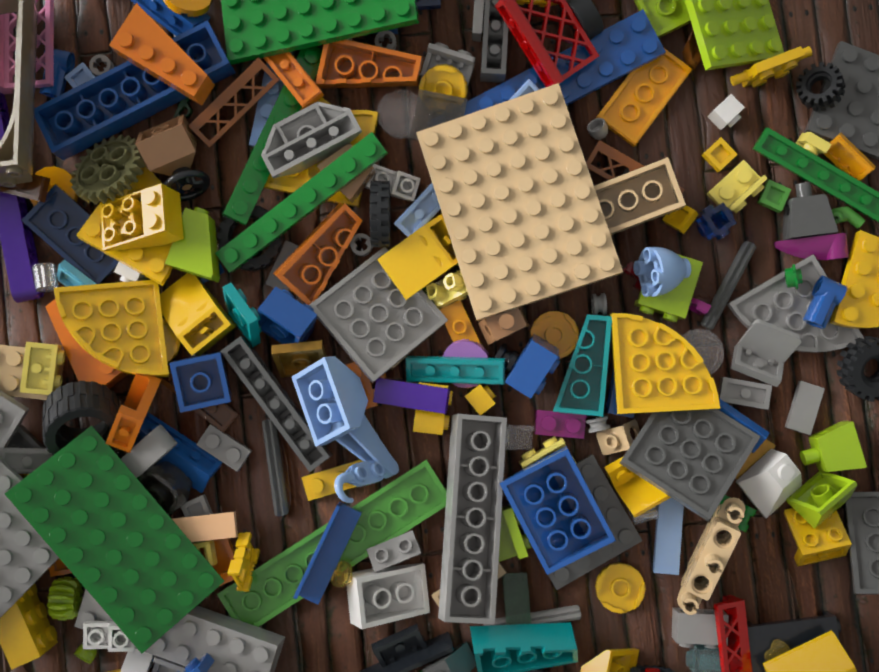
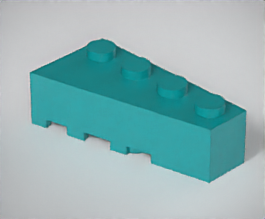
M587 314L553 412L603 417L612 316Z
M571 622L470 626L478 672H525L578 662V650Z

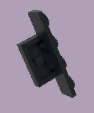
M412 625L372 643V650L379 663L360 672H409L453 652L455 649L449 632H446L426 641L418 625Z

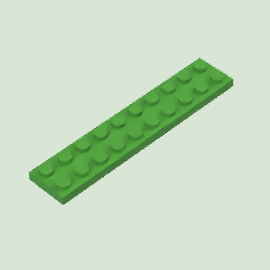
M427 459L353 506V508L361 511L362 514L330 581L368 557L366 549L404 534L446 507L447 490ZM328 523L254 569L251 575L253 580L249 592L237 591L235 582L220 591L217 595L231 618L259 627L303 599L301 596H298L297 599L293 597Z

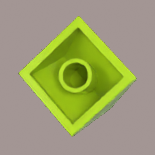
M819 471L789 496L786 501L815 529L851 498L857 483L854 480L839 475Z

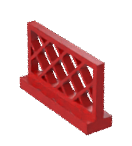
M500 0L495 7L545 87L557 83L560 84L599 57V54L566 0H545L546 7L544 13L532 10L534 0H529L528 9L519 7L516 0ZM551 2L560 5L562 9L561 17L549 15ZM531 15L543 18L541 31L532 28L530 24ZM548 20L560 22L558 35L546 32ZM564 24L571 25L574 28V39L562 36ZM545 37L556 39L554 52L545 49L543 45ZM561 41L573 44L571 56L559 54ZM577 45L585 47L590 57L585 60L575 58ZM558 58L570 61L568 72L561 75L557 68Z

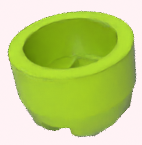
M81 644L74 655L80 660L91 664L96 657L97 649H83V644Z

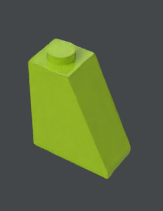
M194 207V210L185 208L182 214L184 239L172 243L165 264L173 269L218 283L220 273L218 257L215 254L218 251L215 220L208 215L209 212L199 207Z

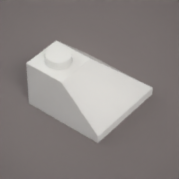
M770 449L736 483L762 516L767 519L789 496L802 486L801 472L787 454Z

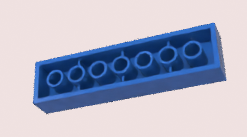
M208 20L172 38L209 76L214 84L236 73ZM126 61L36 107L34 117L51 152L62 160H66L93 146L95 143L101 142L104 138L107 139L188 97L129 61Z

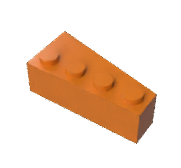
M136 3L109 46L120 57L202 106L215 84Z
M347 39L323 45L315 84L320 89L418 86L424 62L422 56Z
M339 203L273 274L301 301L310 305L325 289L328 279L339 264L341 256L349 246L363 220L345 203Z
M55 299L45 306L78 382H98V384H104L110 389L128 375V373L103 364L77 343L66 328Z

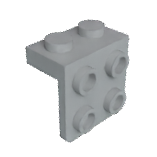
M757 319L734 347L731 369L777 387L782 382L784 363L801 344L802 337Z

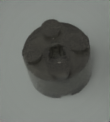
M168 461L154 465L137 477L169 516L182 507L189 499L190 489L192 488L191 479L180 468Z

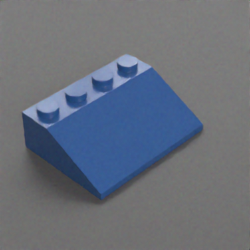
M567 446L545 456L500 482V486L547 575L616 541Z

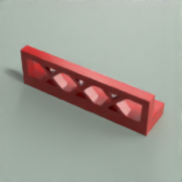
M733 595L722 596L723 602L714 604L721 672H752L745 600ZM723 609L729 615L728 623L724 621Z

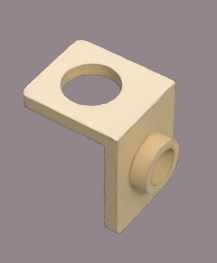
M636 419L621 426L596 432L603 455L629 449L634 441L630 434V428L634 430L635 438L640 432Z

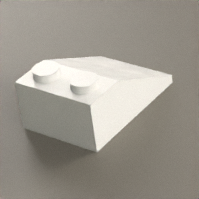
M424 563L391 566L376 573L371 568L345 574L350 622L360 629L430 613Z

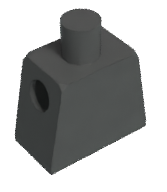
M810 182L796 184L797 197L787 200L784 205L783 241L837 233V225L826 194L812 195Z

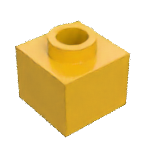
M479 384L464 396L479 415H482L496 404L493 401V398L496 396L487 385L482 387Z

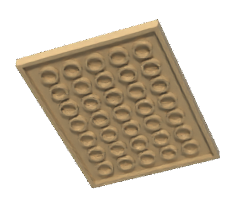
M559 83L416 132L477 321L623 273Z

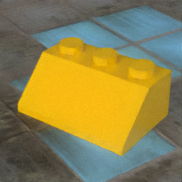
M832 630L762 663L766 672H857L853 662Z

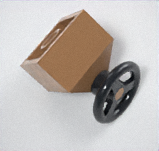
M184 114L140 132L135 143L149 171L171 176L164 182V185L170 188L175 183L177 187L175 191L180 193L181 202L197 198L207 191L210 186V177L207 173L201 170L190 169L196 153L197 139L188 126L189 123ZM194 177L201 178L202 180L195 181ZM198 188V189H196V190H194V191H192V192H189V193L184 194L186 191H190L191 189Z

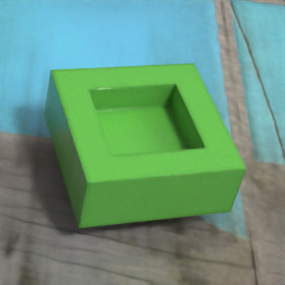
M769 179L765 182V188L762 190L757 204L780 213L784 208L791 189Z

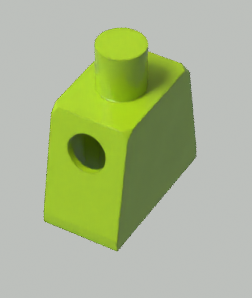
M840 421L809 437L811 448L800 451L802 463L805 466L816 463L819 471L833 472L867 467L853 421Z

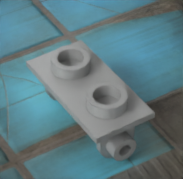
M413 530L366 549L375 573L421 554L420 546Z

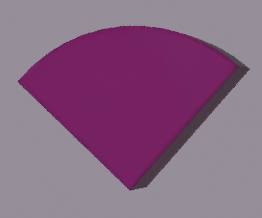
M692 298L688 310L698 315L708 313L711 305Z

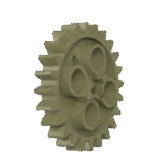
M122 134L116 139L113 135L109 141L104 138L101 145L95 143L93 150L87 149V155L79 157L82 162L74 165L77 170L71 172V175L74 177L70 180L73 184L71 188L88 204L92 201L97 205L99 201L105 204L108 198L114 201L117 194L123 196L124 189L131 190L130 184L139 181L136 176L142 175L144 172L140 168L146 166L135 144L136 139H132L129 135L124 137Z

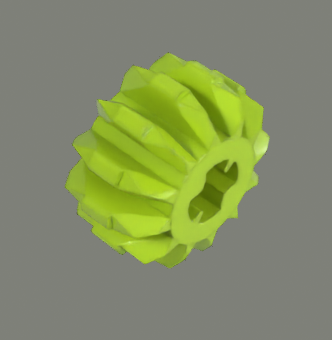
M64 577L52 582V586L49 588V596L47 597L48 614L52 619L67 621V619L73 620L74 617H77L84 592L82 584L77 578Z

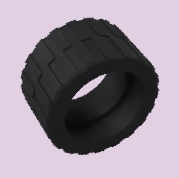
M93 381L67 383L51 392L47 400L44 401L42 409L43 443L46 446V450L54 455L88 429L72 428L64 425L67 421L78 417H94L102 420L93 428L106 442L121 406L120 399L116 396V393L109 389L108 386ZM110 446L113 451H115L116 449H118V448H115V447Z

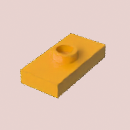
M841 132L829 142L832 145L827 153H823L838 169L859 181L876 167Z
M456 301L439 309L448 319L445 326L453 342L469 339V341L480 343L461 301Z

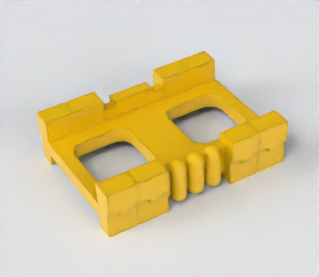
M251 532L238 534L235 545L238 549L235 550L233 557L235 560H231L227 573L228 576L233 577L237 585V591H250L253 580L251 575L255 567L254 564H257L260 550L254 549L250 542Z

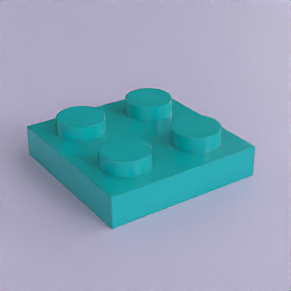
M232 283L223 286L227 313L251 347H255L261 343L260 333L262 332L258 321H260L258 312L254 307L249 308L246 303L247 299L241 289L236 290Z

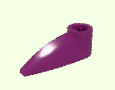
M846 233L774 242L776 249L805 259L813 254L817 260L849 258Z

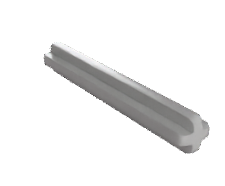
M578 605L495 618V624H484V626L562 623L580 620L581 610Z

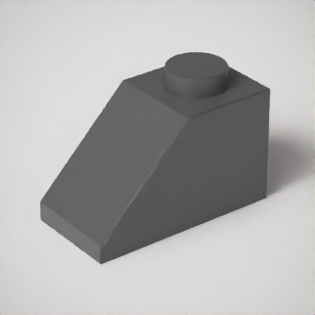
M465 641L454 647L455 650L423 665V672H470L476 666L475 656L468 642Z

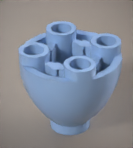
M661 247L644 248L639 260L635 261L633 266L634 273L639 277L641 292L644 297L664 295L676 288L684 278H688L691 274V264L687 258H681L673 251Z

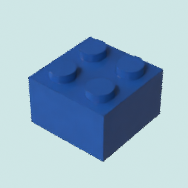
M275 287L257 311L260 316L258 324L261 330L280 344L306 342L314 331L317 318L314 309L308 304H301L295 300L294 296L285 289L281 290Z
M533 334L507 374L505 383L530 399L534 393L539 395L546 384L547 378L545 376L548 372L553 374L560 363L559 349Z
M221 352L169 363L180 413L232 401L225 362Z

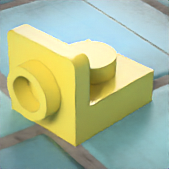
M812 132L801 133L796 141L797 145L816 156L827 153L832 145Z

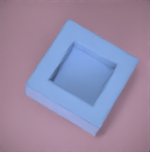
M82 62L64 78L75 88L96 76Z

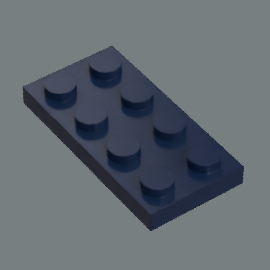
M55 184L47 193L46 201L38 202L21 221L67 262L96 284H102L116 269L119 261L77 237V233L88 220L90 214Z

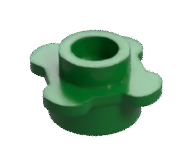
M792 264L791 268L784 269L787 288L795 287V290H798V284L803 283L801 269H796L795 264Z

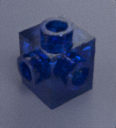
M724 202L717 207H714L713 204L707 206L700 211L702 216L695 220L698 232L702 237H706L707 240L714 237L720 240L731 233L730 227L737 224L733 213L726 207Z

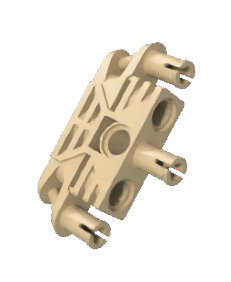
M729 498L717 507L687 564V569L682 577L677 602L679 607L688 615H694L698 612L697 609H699L702 599H710L741 536L738 526L742 522V518H744L746 509L743 501L738 498ZM721 530H726L724 534H717Z

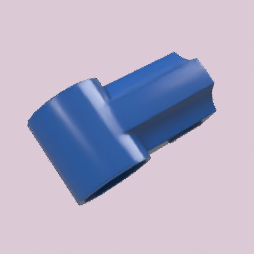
M54 49V86L41 87L39 93L50 98H56L64 93L67 82L64 77L75 67L74 53Z
M822 275L813 287L812 295L814 297L803 321L813 327L825 329L835 306L844 298L847 286Z

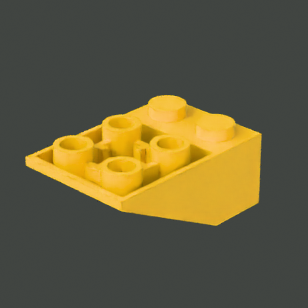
M162 183L117 198L114 201L111 200L105 204H100L102 246L105 252L164 246L184 239L180 193Z
M442 214L419 228L377 259L406 300L458 265Z
M186 273L160 294L162 315L192 356H201L237 327L198 276Z

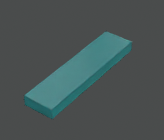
M407 356L406 382L504 385L505 358Z

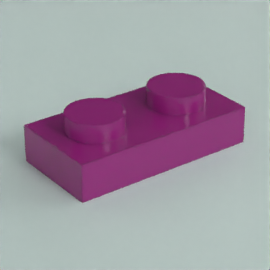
M536 410L534 434L584 439L586 415Z

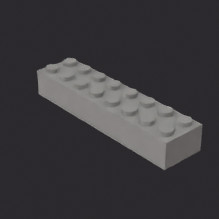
M455 414L451 417L438 618L444 622L495 624L503 495L500 482L503 481L507 426V418L469 414Z
M85 590L75 627L83 629L85 621H113L91 594ZM197 605L145 652L185 667L194 658L201 659L208 653L215 661L207 672H275L285 636Z

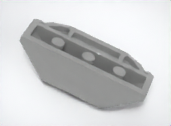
M316 102L274 124L261 156L273 178L299 173L330 157L353 141L362 130L350 108Z

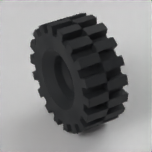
M865 336V339L859 337L855 339L856 344L849 343L846 345L849 348L847 352L842 350L840 353L844 358L842 361H837V365L841 367V370H836L837 375L842 378L839 382L845 386L847 391L863 400L866 399L867 401L874 402L875 399L879 401V338ZM871 359H876L878 361L877 371L872 376L866 377L864 375L866 363Z

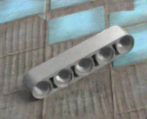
M160 424L135 445L130 453L128 452L121 460L134 476L139 479L178 443Z

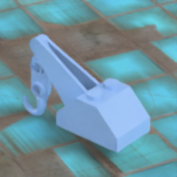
M335 356L323 357L291 377L315 446L327 445L336 440L363 461L351 465L344 473L336 477L334 488L337 496L346 503H353L354 501L353 498L346 496L344 493V483L361 487L377 483L383 478L387 479L398 473L399 467L397 462L388 452L364 415L368 399L360 377Z

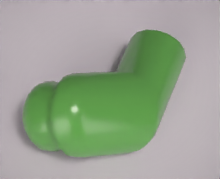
M849 206L832 209L836 224L848 221L858 229L865 222V219Z

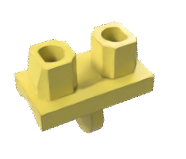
M460 270L450 273L444 279L426 286L428 298L434 300V304L438 309L457 300L462 301L468 295Z

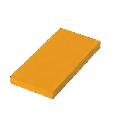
M666 49V53L663 56L630 72L596 117L603 118L608 125V129L633 147H635L693 70Z

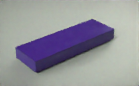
M378 378L375 384L373 402L447 414L450 388Z

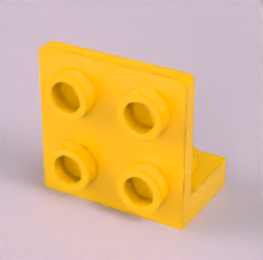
M623 457L604 467L612 486L633 517H638L671 498L621 465L620 461Z
M793 508L784 511V516L798 547L794 556L797 566L846 556L852 543L837 510L815 529Z

